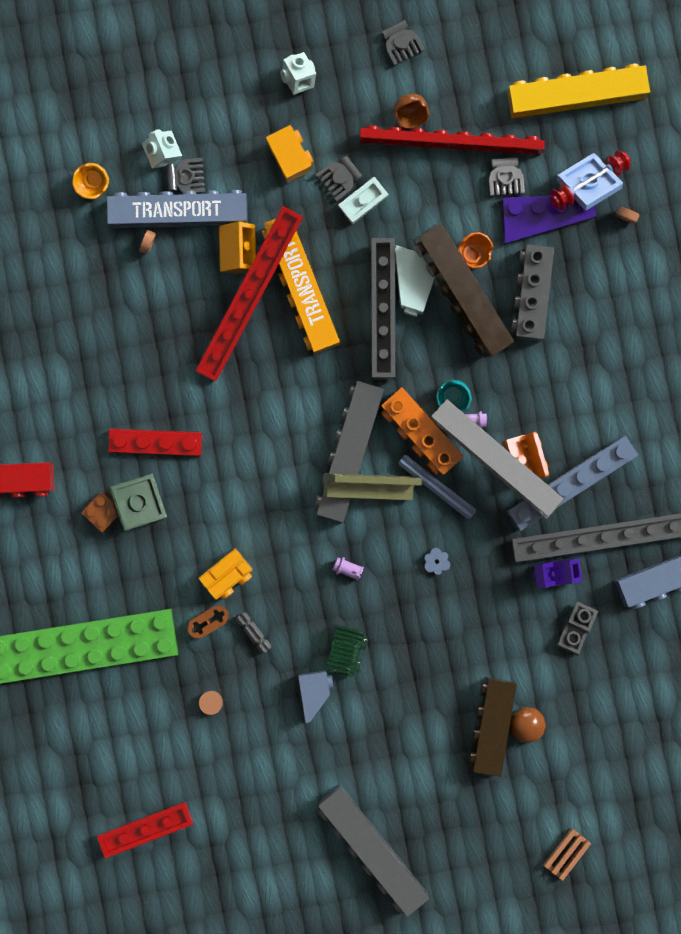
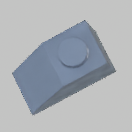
M327 670L299 674L306 723L311 722L330 696L329 689H334L332 675H327Z

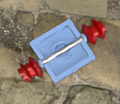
M617 150L614 156H607L605 165L593 153L558 174L557 181L561 185L558 187L559 191L551 190L549 198L551 205L563 211L566 208V204L573 205L575 199L586 211L621 190L623 182L617 176L622 174V170L628 171L630 169L631 161L629 156L625 152Z

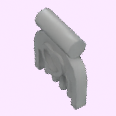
M518 158L491 159V166L495 169L489 176L490 196H494L493 182H495L496 195L500 194L499 182L502 186L503 195L506 194L507 185L508 193L512 194V181H514L515 194H518V180L520 194H524L523 174L520 169L516 168L518 167Z

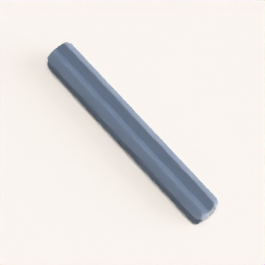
M404 455L398 463L399 466L413 477L422 478L423 485L465 518L470 519L474 515L475 508L409 456Z

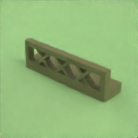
M325 473L323 496L413 500L414 485H422V478Z

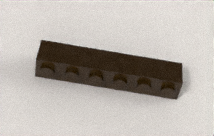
M442 222L414 238L412 241L415 244L414 249L416 253L424 258L427 263V271L438 281V288L442 295L448 297L451 302V310L464 323L462 327L466 334L475 341L476 344L474 346L477 352L484 356V358L492 357L513 343L514 340Z

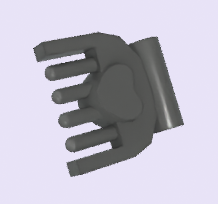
M405 20L381 32L385 40L388 39L386 42V52L394 66L398 65L392 52H394L400 63L402 59L398 51L401 52L405 60L408 59L405 51L408 52L410 57H413L409 43L415 54H418L419 51L414 41L421 53L425 51L417 34L413 30H406L408 25Z
M347 156L343 157L340 163H330L315 174L319 178L329 170L327 174L320 178V181L323 182L332 175V178L325 182L324 186L326 187L333 183L328 188L329 192L335 187L340 186L331 194L333 197L345 189L334 198L336 202L352 190L354 186L353 179L358 181L362 178V174Z
M184 159L178 163L177 167L175 164L166 165L168 191L175 192L178 187L181 192L195 191L196 194L205 193V188L191 189L205 186L204 183L191 184L193 181L204 180V177H195V175L203 174L202 170H191L203 168V165H189L203 163V159Z

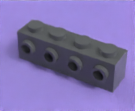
M527 244L524 251L520 250L518 264H522V271L517 274L516 287H520L519 296H515L513 309L517 310L516 319L512 318L511 332L514 333V339L541 342L544 339L554 247Z

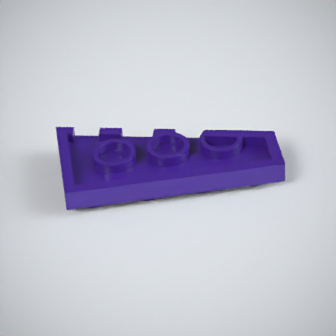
M550 196L503 198L504 245L544 232L547 233L564 226L567 227L594 219L596 217L595 206L585 211L574 199L573 205L566 204L565 210L561 211L551 205Z

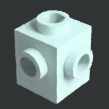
M304 52L290 55L283 59V66L280 71L281 78L284 83L288 84L293 94L314 88L316 78L313 62L308 60Z
M155 130L148 135L149 138L142 142L152 168L166 167V165L174 163L182 156L172 131L162 132L161 130Z

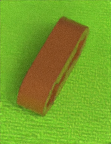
M217 605L195 617L188 624L189 634L194 638H202L223 626L229 619L228 610L222 605ZM217 609L218 612H224L225 615L222 617V622L219 620L210 622L209 619L215 615L214 610ZM197 621L198 624L206 621L208 623L202 629V634L199 632L194 633V622Z

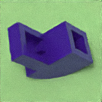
M580 559L545 562L534 565L533 577L537 588L583 582Z

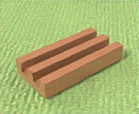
M571 828L543 865L563 881L591 843ZM575 836V841L568 848V850L558 861L555 867H553L552 863L556 860V858L566 847V845L569 843L572 837ZM580 842H583V844L573 855V857L570 859V861L567 863L564 869L560 872V868L564 865V863L574 852V850L577 848Z

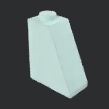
M396 245L395 267L400 308L404 309L405 314L417 317V314H423L435 277L429 274L426 269L427 263L416 251Z

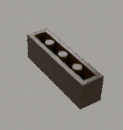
M487 677L486 682L481 684L480 696H483L482 705H478L476 719L480 720L478 728H474L472 742L476 743L474 751H470L468 765H472L471 769L473 772L499 777L502 775L517 685L514 681Z

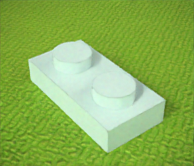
M373 177L342 201L338 207L348 220L354 224L387 198L389 194L377 179Z

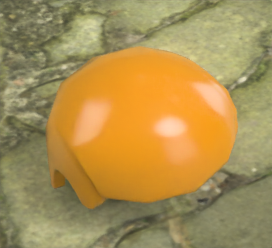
M84 164L73 174V188L82 198L96 199L108 188L109 177L106 170L99 164Z

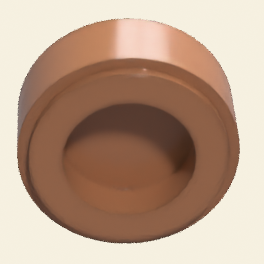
M620 206L615 214L619 219L632 224L637 223L640 216L638 213Z
M147 230L139 249L140 252L145 254L150 252L156 237L154 232Z
M216 691L205 692L199 700L200 709L208 715L218 713L223 705L222 697Z

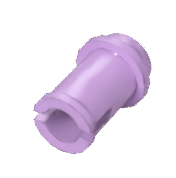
M482 411L479 414H465L480 428L487 427V415L482 414Z
M337 557L333 571H336L337 575L341 573L359 581L364 567L348 562L344 557L342 559Z

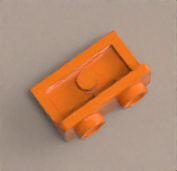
M537 432L502 441L503 447L540 479L549 476L548 464L545 461Z

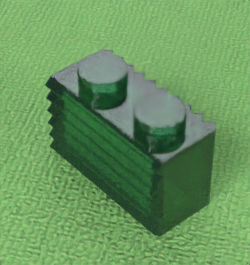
M337 624L326 671L353 677L354 672L359 673L362 661L358 659L359 651L365 650L368 638L364 636L363 630Z

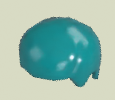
M460 380L444 382L439 386L436 393L439 407L448 399L462 412L469 408L472 400L470 389Z

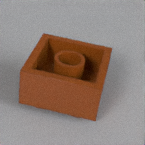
M100 492L81 512L102 533L118 519L112 500L104 492Z

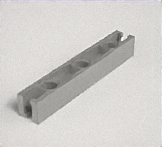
M448 399L431 416L432 421L545 519H548L562 503L564 498Z

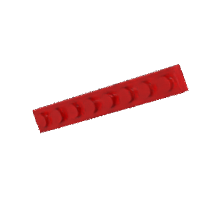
M372 125L361 128L360 143L532 155H542L545 146V140H539V137L527 136L525 139H519L515 135L493 137V134L481 133L480 136L470 135L469 132L448 134L444 130H435L434 133H428L418 128L411 129V131H402L399 127H389L388 130L379 129L378 126Z
M282 206L196 369L197 372L217 381L299 227L303 216Z

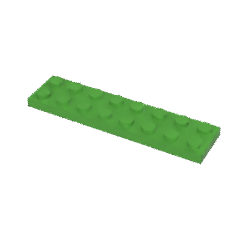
M172 609L0 636V684L179 655Z

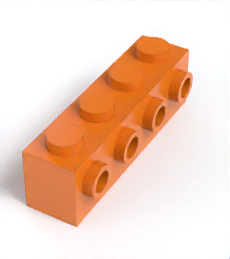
M403 387L381 405L383 410L381 415L389 423L393 421L398 426L397 433L404 440L408 438L414 444L411 447L420 458L424 456L429 461L427 466L435 475L438 473L441 476L444 475L464 457Z

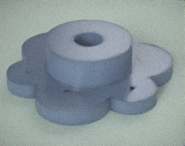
M433 548L430 554H426L424 557L426 561L425 569L428 572L434 571L436 575H440L442 570L446 571L450 568V562L447 560L448 554L441 552L439 548Z

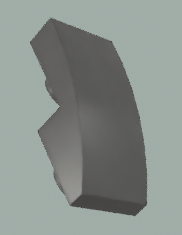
M576 602L556 646L576 656L579 655L598 611L580 602Z

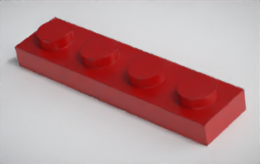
M109 429L108 452L201 456L202 433Z
M186 801L101 833L97 838L104 857L108 858L191 826L194 822Z

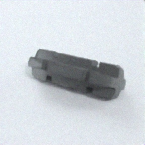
M243 612L236 618V621L240 626L244 627L243 630L251 641L258 645V650L262 654L267 652L271 648V644L267 639L263 638L264 635L256 624L250 621L249 615Z

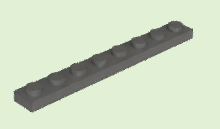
M681 513L511 539L515 562L678 538L681 537Z

